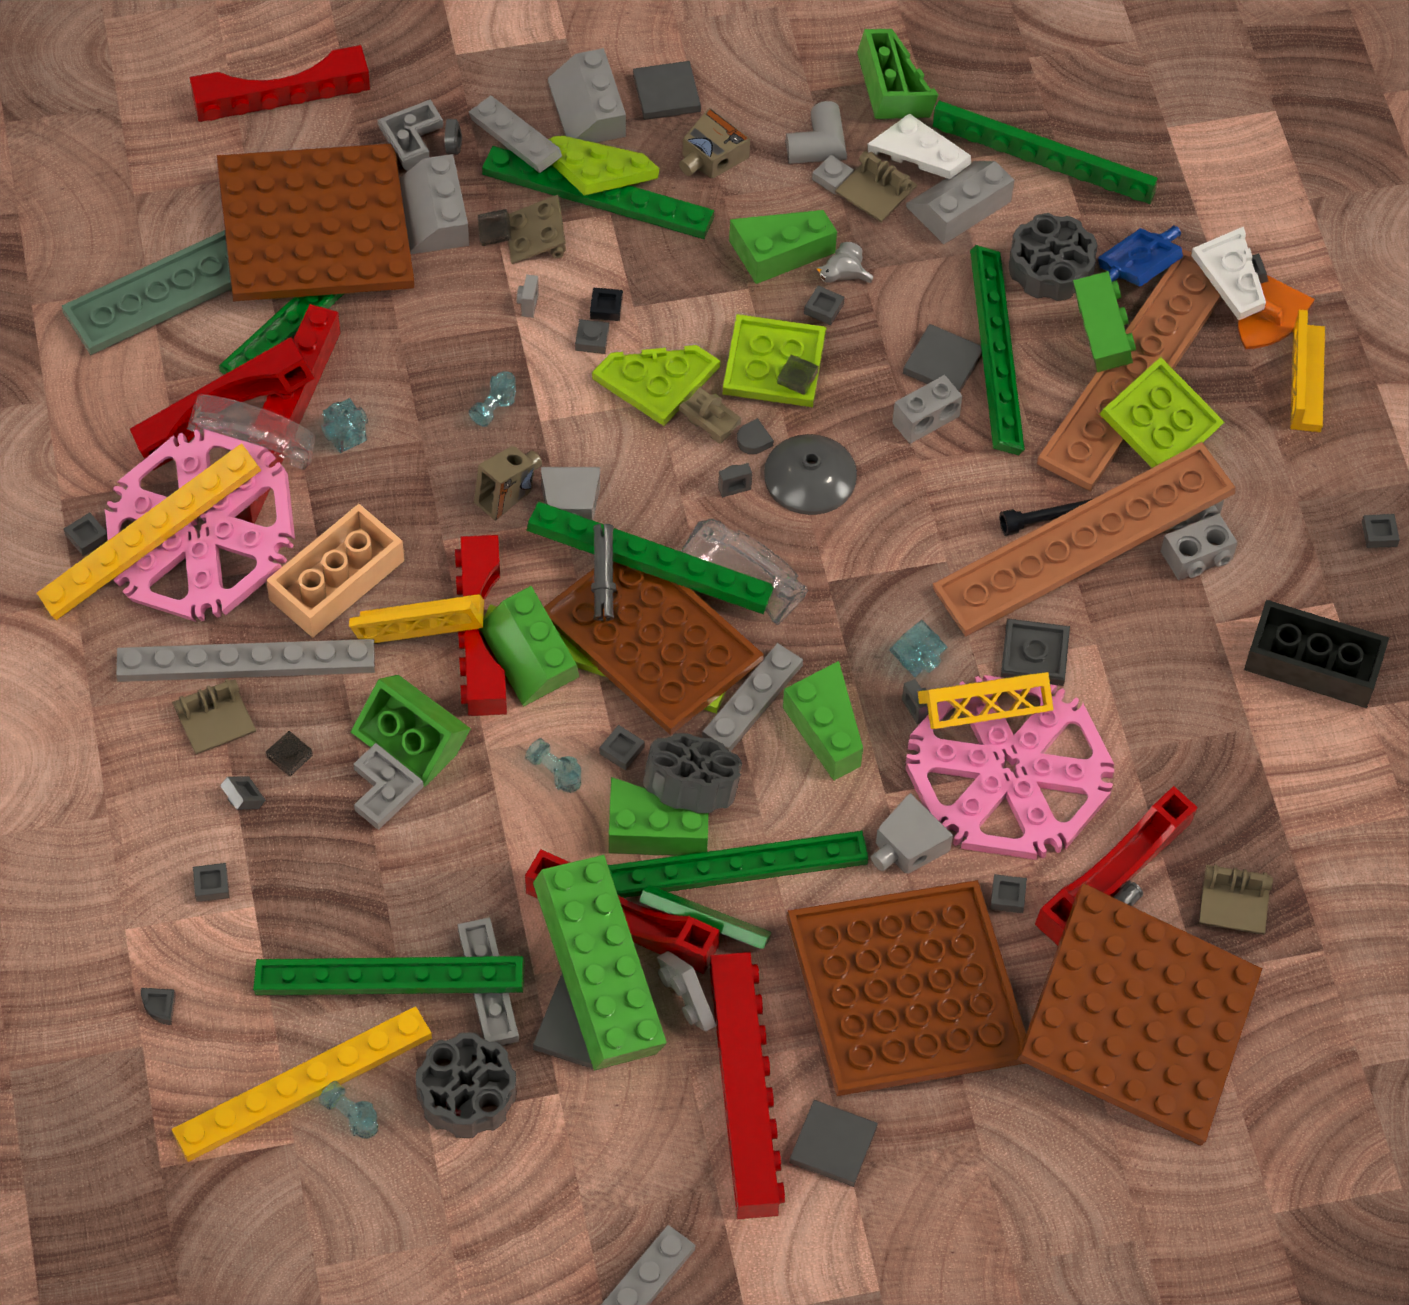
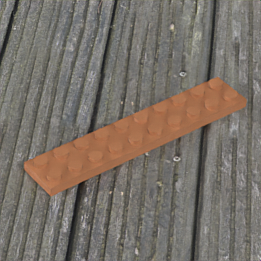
M1182 248L1183 257L1168 268L1126 329V334L1132 333L1136 346V351L1131 352L1133 363L1097 372L1039 455L1038 465L1090 492L1092 491L1125 442L1099 413L1160 357L1174 370L1222 299L1191 256V252Z
M1200 442L933 583V590L966 637L1234 495L1236 487L1203 442Z

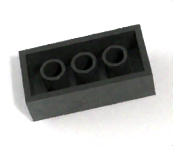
M1266 599L1244 670L1367 708L1390 637Z

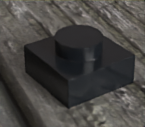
M593 287L590 319L620 321L623 290Z

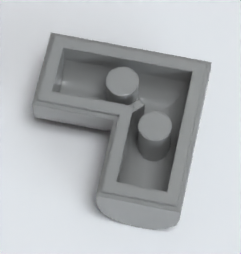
M431 99L377 120L380 130L388 143H391L396 157L406 171H409L422 159L429 158V150L420 136L443 128V119Z
M824 101L812 107L811 122L813 131L786 133L785 143L789 164L825 161L830 155L838 160H847L840 108L835 102Z

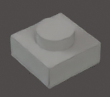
M830 155L813 171L812 180L833 194H836L835 190L854 172V169Z
M526 274L524 286L518 287L516 302L521 304L523 317L534 318L539 295L538 276Z

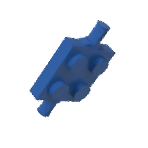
M1175 225L1160 234L1150 233L1140 228L1099 256V267L1109 271L1111 282L1122 278L1140 287L1183 257L1182 248L1171 242L1181 236V231Z

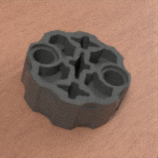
M1050 213L1036 215L1027 224L1019 225L1013 234L1008 266L1012 280L1019 282L1025 293L1037 299L1042 297L1052 298L1055 301L1070 299L1075 293L1073 280L1094 274L1098 247L1097 241L1092 233L1087 232L1083 228L1081 221L1073 217H1059Z
M675 733L671 737L657 738L652 742L643 784L648 792L656 795L662 803L670 807L687 809L695 813H712L719 808H728L735 801L742 762L737 754L730 752L723 743L714 739L696 737L688 733Z
M459 1033L455 1038L447 1041L438 1040L426 1051V1058L416 1072L417 1099L421 1102L425 1119L435 1129L447 1130L456 1138H474L480 1132L496 1130L506 1121V1114L511 1104L516 1101V1071L512 1069L509 1062L508 1052L497 1041L489 1042L480 1038L477 1033ZM472 1057H476L477 1060L472 1063ZM440 1059H448L451 1061V1063L447 1066H438L437 1064H435ZM489 1104L498 1107L493 1112L482 1110V1107ZM460 1108L461 1115L456 1116V1109Z

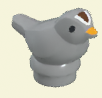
M852 242L841 243L835 255L827 260L826 265L817 267L822 281L831 283L836 280L861 279L871 283L873 275L867 272L861 265L863 259L862 248Z

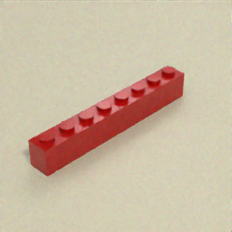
M309 304L293 340L303 354L315 379L289 394L268 395L247 442L266 447L275 456L276 459L269 464V468L275 466L278 462L282 464L340 336L338 311ZM270 489L235 518L255 524Z
M751 952L710 955V979L715 1022L717 1025L716 1034L737 1220L778 1216L779 1204L785 1203V1190L783 1182L777 1183L776 1171H781V1156L779 1150H773L772 1142L773 1139L778 1138L776 1118L770 1119L769 1108H774L772 1087H766L765 1077L770 1076L769 1056H762L761 1046L767 1044L765 1025H759L758 1015L763 1014L762 995H755L754 984H759L758 964H752Z

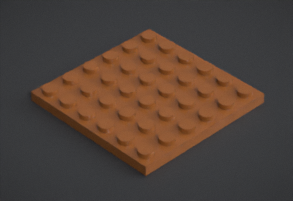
M391 143L217 155L233 302L414 288V274L396 153Z
M978 880L788 910L786 915L836 1096L1026 1064L1017 1060L1026 1032Z
M1083 883L1078 889L1017 1060L1201 1146L1207 1140L1263 968Z

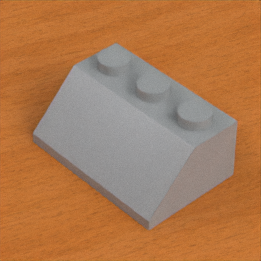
M604 48L575 54L548 77V84L565 136L594 143L626 137V113Z
M453 154L422 159L399 178L410 254L469 246L468 222Z
M973 161L953 178L942 180L907 202L906 207L945 244L1010 203L1014 179L996 161Z

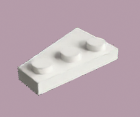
M911 114L906 115L867 144L868 152H873L875 155H878L879 152L890 155L891 160L899 163L906 160L918 164L919 169L948 179L953 178L971 164V155Z
M1244 227L1194 247L1191 254L1238 320L1264 310L1266 304L1258 273L1255 272L1253 267L1252 253L1250 248L1247 247Z

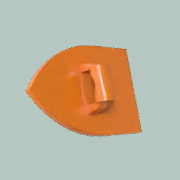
M1267 275L1268 282L1261 283L1266 300L1264 310L1238 320V332L1244 348L1255 349L1269 346L1287 337L1294 330L1299 309L1309 310L1315 299Z

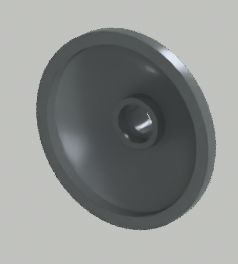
M803 434L782 441L771 451L765 463L764 479L768 492L781 506L800 514L818 515L837 509L850 498L856 485L857 470L851 454L840 443L821 435Z

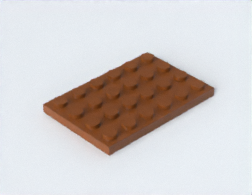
M613 562V583L616 584V592L613 593V620L606 621L604 609L603 621L594 620V593L591 591V584L594 583V568L544 606L557 631L669 735L675 733L764 661V654L690 588Z

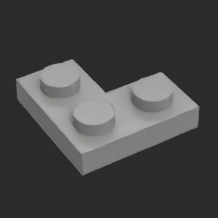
M377 743L353 764L354 771L373 785L354 804L355 811L378 830L424 787L423 780Z
M669 951L657 957L661 967L658 969L659 977L665 987H671L677 995L682 996L685 1003L682 1011L688 1023L696 1025L705 1032L717 1026L694 968Z

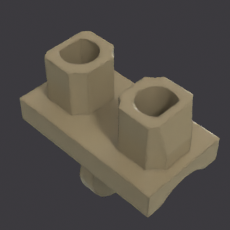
M701 387L696 390L690 399L679 405V411L688 417V421L695 426L703 428L719 444L725 441L731 435V432L741 424V417L723 405L720 396L717 394L710 395Z

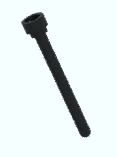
M1092 499L1027 513H1021V511H1015L1014 509L1001 511L999 515L1000 526L1005 536L1017 534L1019 530L1024 529L1025 525L1054 520Z

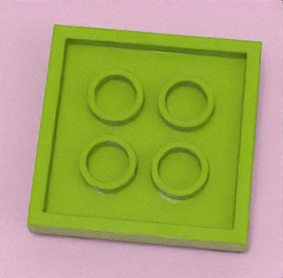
M736 314L722 395L813 408L826 327Z
M1162 357L1156 360L1099 413L1151 468L1200 442L1204 443L1225 423Z

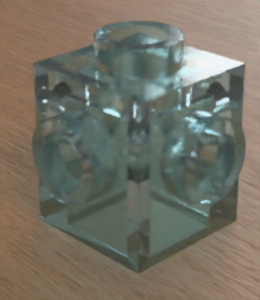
M350 398L342 402L333 403L323 410L324 424L321 425L323 434L328 441H332L339 453L367 441L365 424L368 423L367 416L361 407L356 408Z
M920 620L900 637L890 648V652L916 678L924 670L930 674L943 661L939 656L948 647L923 620Z

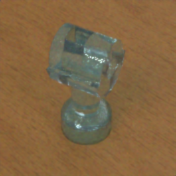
M503 371L495 377H491L490 393L483 403L476 402L468 411L469 416L475 423L482 427H487L494 419L493 411L498 406L507 407L515 402L516 379L514 375Z
M539 738L534 741L527 750L525 758L533 765L542 763L554 774V783L558 790L562 789L568 793L577 791L581 786V767L577 763V759L570 756L558 758L550 753L551 746L545 740Z
M337 1081L331 1082L321 1093L319 1103L328 1110L336 1107L348 1119L353 1136L358 1135L361 1138L368 1139L376 1135L379 1126L373 1104L367 1101L356 1103L345 1097L346 1089Z

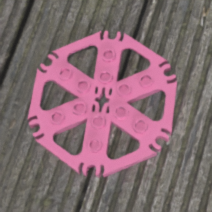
M198 429L194 430L195 437L190 443H187V438L183 433H179L178 439L173 435L117 481L122 487L114 486L113 490L122 498L116 503L112 501L107 502V505L114 512H109L105 509L107 538L109 540L120 532L124 521L130 520L134 522L167 498L166 496L143 490L140 486L142 478L165 459H175L178 486L181 488L211 466L209 452L213 448L219 447L231 451L241 443L245 446L261 471L200 515L201 519L206 522L201 525L200 534L193 527L198 524V516L114 578L115 583L119 587L130 581L129 586L123 590V593L132 602L195 622V614L201 621H205L204 613L208 608H212V613L217 618L221 617L222 612L227 615L282 567L279 563H286L287 559L282 554H278L279 549L282 547L293 548V544L286 537L295 540L289 480L285 468L280 462L269 468V464L276 458L266 447L203 429L204 437ZM273 489L277 519L272 526L263 527L235 518L267 490ZM219 548L257 560L255 569L230 589L223 588ZM186 558L189 591L185 598L176 600L151 591L150 587Z
M979 676L975 677L974 683L981 682L982 679ZM983 676V681L1001 679V677ZM1050 685L1051 694L1056 693L1055 697L1052 696L1054 710L1032 714L1014 735L1006 718L969 723L979 744L937 738L934 735V729L930 727L929 714L910 734L908 749L915 750L918 754H907L905 769L923 806L948 831L954 830L957 833L953 839L955 846L962 842L961 849L1034 860H1037V855L1045 858L1047 851L1044 845L1051 844L1054 846L1055 851L1059 853L1061 852L1063 842L1065 849H1067L1107 802L1111 795L1113 783L1103 782L1101 778H1113L1114 763L1084 704L1077 710L1078 698L1073 699L1071 703H1064L1061 700L1064 698L1065 690L1062 688L1057 691L1058 685ZM1041 686L1031 688L1027 695L1037 697L1040 701V706L1043 705ZM1023 689L1014 690V691H1015L1016 693L1020 694ZM987 694L985 696L988 699H990L993 694ZM974 696L969 700L965 709L974 716H977L986 704L977 696ZM963 698L955 699V701L959 704L963 700ZM947 701L937 704L939 721L951 709L955 708ZM991 708L987 714L996 712ZM1069 724H1076L1081 728L1093 754L1088 759H1077L1044 754V752ZM1005 759L1006 761H1009L1011 765L1016 764L1014 771L1015 775L1013 771H1010L1009 768L1003 769ZM932 772L974 778L975 780L954 804L946 806L938 801L927 778V774ZM1040 788L1085 794L1088 799L1070 821L1059 822L1054 818ZM1005 798L1024 834L1021 838L1013 839L986 835L980 830V826Z

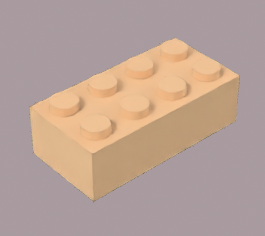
M358 504L266 580L269 600L313 638L404 562L403 541L363 506Z

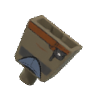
M709 108L684 136L682 150L684 159L679 162V167L687 176H691L699 169L709 178H715L749 158L750 138Z
M511 446L478 465L474 503L496 521L531 491L534 471L542 466L540 456L535 451L524 454L518 448Z

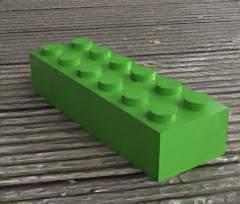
M605 855L542 869L533 881V885L594 1071L656 1055L666 1045L667 1041Z

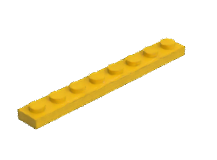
M241 443L37 592V595L51 616L58 620L261 471L260 467Z
M415 1006L172 1128L173 1136L186 1160L190 1162L432 1039V1032Z

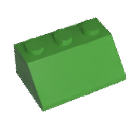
M532 586L503 600L483 621V628L479 630L497 662L505 670V676L523 707L579 678L576 662Z
M394 675L378 679L351 733L370 747L377 743L423 780L424 786H427L458 754L471 728L400 675Z

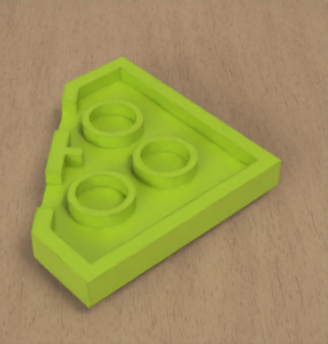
M553 136L548 139L560 148L562 157L551 165L583 195L658 179L660 168L643 153L567 136Z
M697 345L684 346L683 350L666 351V348L641 350L639 354L624 355L623 352H612L592 372V379L656 422L665 426L679 411V405L690 399L696 390L702 387L720 368V360Z

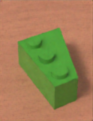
M864 29L857 54L875 119L904 118L908 114L915 118H930L938 98V93L934 88H929L923 79L924 73L920 68H915L909 59L910 53L893 29Z
M824 210L730 219L729 242L756 284L832 255L836 251L837 230Z
M1109 271L1073 280L1078 308L1083 318L1085 332L1088 336L1097 372L1133 363L1131 352L1136 351V346L1132 333L1126 334L1124 325H1128L1129 321L1125 307L1119 308L1117 299L1122 298L1117 280L1111 282Z
M839 661L785 688L783 697L784 711L833 781L861 767L863 745Z
M611 777L609 853L679 856L707 852L709 813H695L682 808L675 809L662 803L656 795L648 792L646 788Z

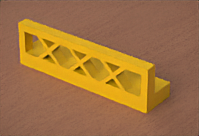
M1300 309L1293 330L1290 429L1321 432L1323 427L1325 326L1308 325V310Z
M478 594L360 611L359 617L349 619V627L358 639H374V643L483 628L484 599Z
M1048 672L917 691L919 704L927 703L931 729L1054 710ZM1041 686L1043 705L1034 707L1024 698L1031 688ZM1023 689L1020 694H1018V693H1016V692L1014 691V690ZM1002 692H1007L1016 699L1009 711H1003L995 704ZM987 694H993L990 699H988L985 696ZM974 696H977L986 704L977 716H974L965 709L969 700ZM963 698L960 704L955 701V699ZM947 701L956 708L949 720L939 721L937 702ZM1020 704L1026 707L1022 709H1017ZM991 708L996 712L987 714ZM960 713L966 716L964 718H958Z

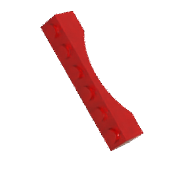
M362 45L332 50L313 67L280 79L247 80L232 77L221 72L189 77L199 122L370 90L369 70Z
M290 337L130 428V431L140 453L144 458H147L173 435L178 439L179 433H183L187 438V443H189L195 436L194 430H201L213 418L241 402L260 396L289 394L312 381L315 377L293 338ZM165 459L157 467H155L153 471L165 465L166 463L172 461L173 459Z
M498 535L460 536L461 549H455L456 568H462V576H456L457 595L463 594L464 597L480 594L485 601L491 588L500 579ZM479 629L458 631L459 649H465L466 657H459L460 677L466 676L467 685H460L461 704H468V716L506 715L505 670L492 658L486 649Z
M1173 786L1151 806L1139 822L1106 856L1080 878L1062 888L1040 909L1035 925L1058 946L1078 889L1083 883L1113 897L1128 880L1137 875L1191 824L1198 807Z
M540 849L525 874L526 894L538 899L533 881L541 870L570 862ZM618 896L634 943L660 955L669 951L692 966L695 971L702 974L705 973L710 964V955H715L719 948V929L690 916L658 912Z

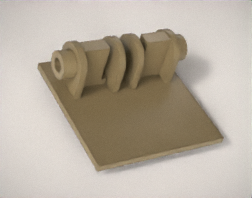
M864 151L859 158L862 164L835 190V193L882 222L917 187V184L910 180L909 175H904L896 170L895 166L891 165L889 167V162H882L881 159L875 156V153Z
M558 195L505 215L512 264L548 251L553 258H561L564 255L566 242Z
M225 679V682L213 687L209 685L205 690L199 689L197 693L186 697L180 696L179 700L172 702L196 755L256 732L255 726L239 694L240 690L235 679Z
M1216 864L1214 866L1206 865L1199 924L1265 935L1269 892L1272 889L1273 877L1265 872L1260 874L1248 872L1246 869L1242 871L1237 870V868L1218 867Z

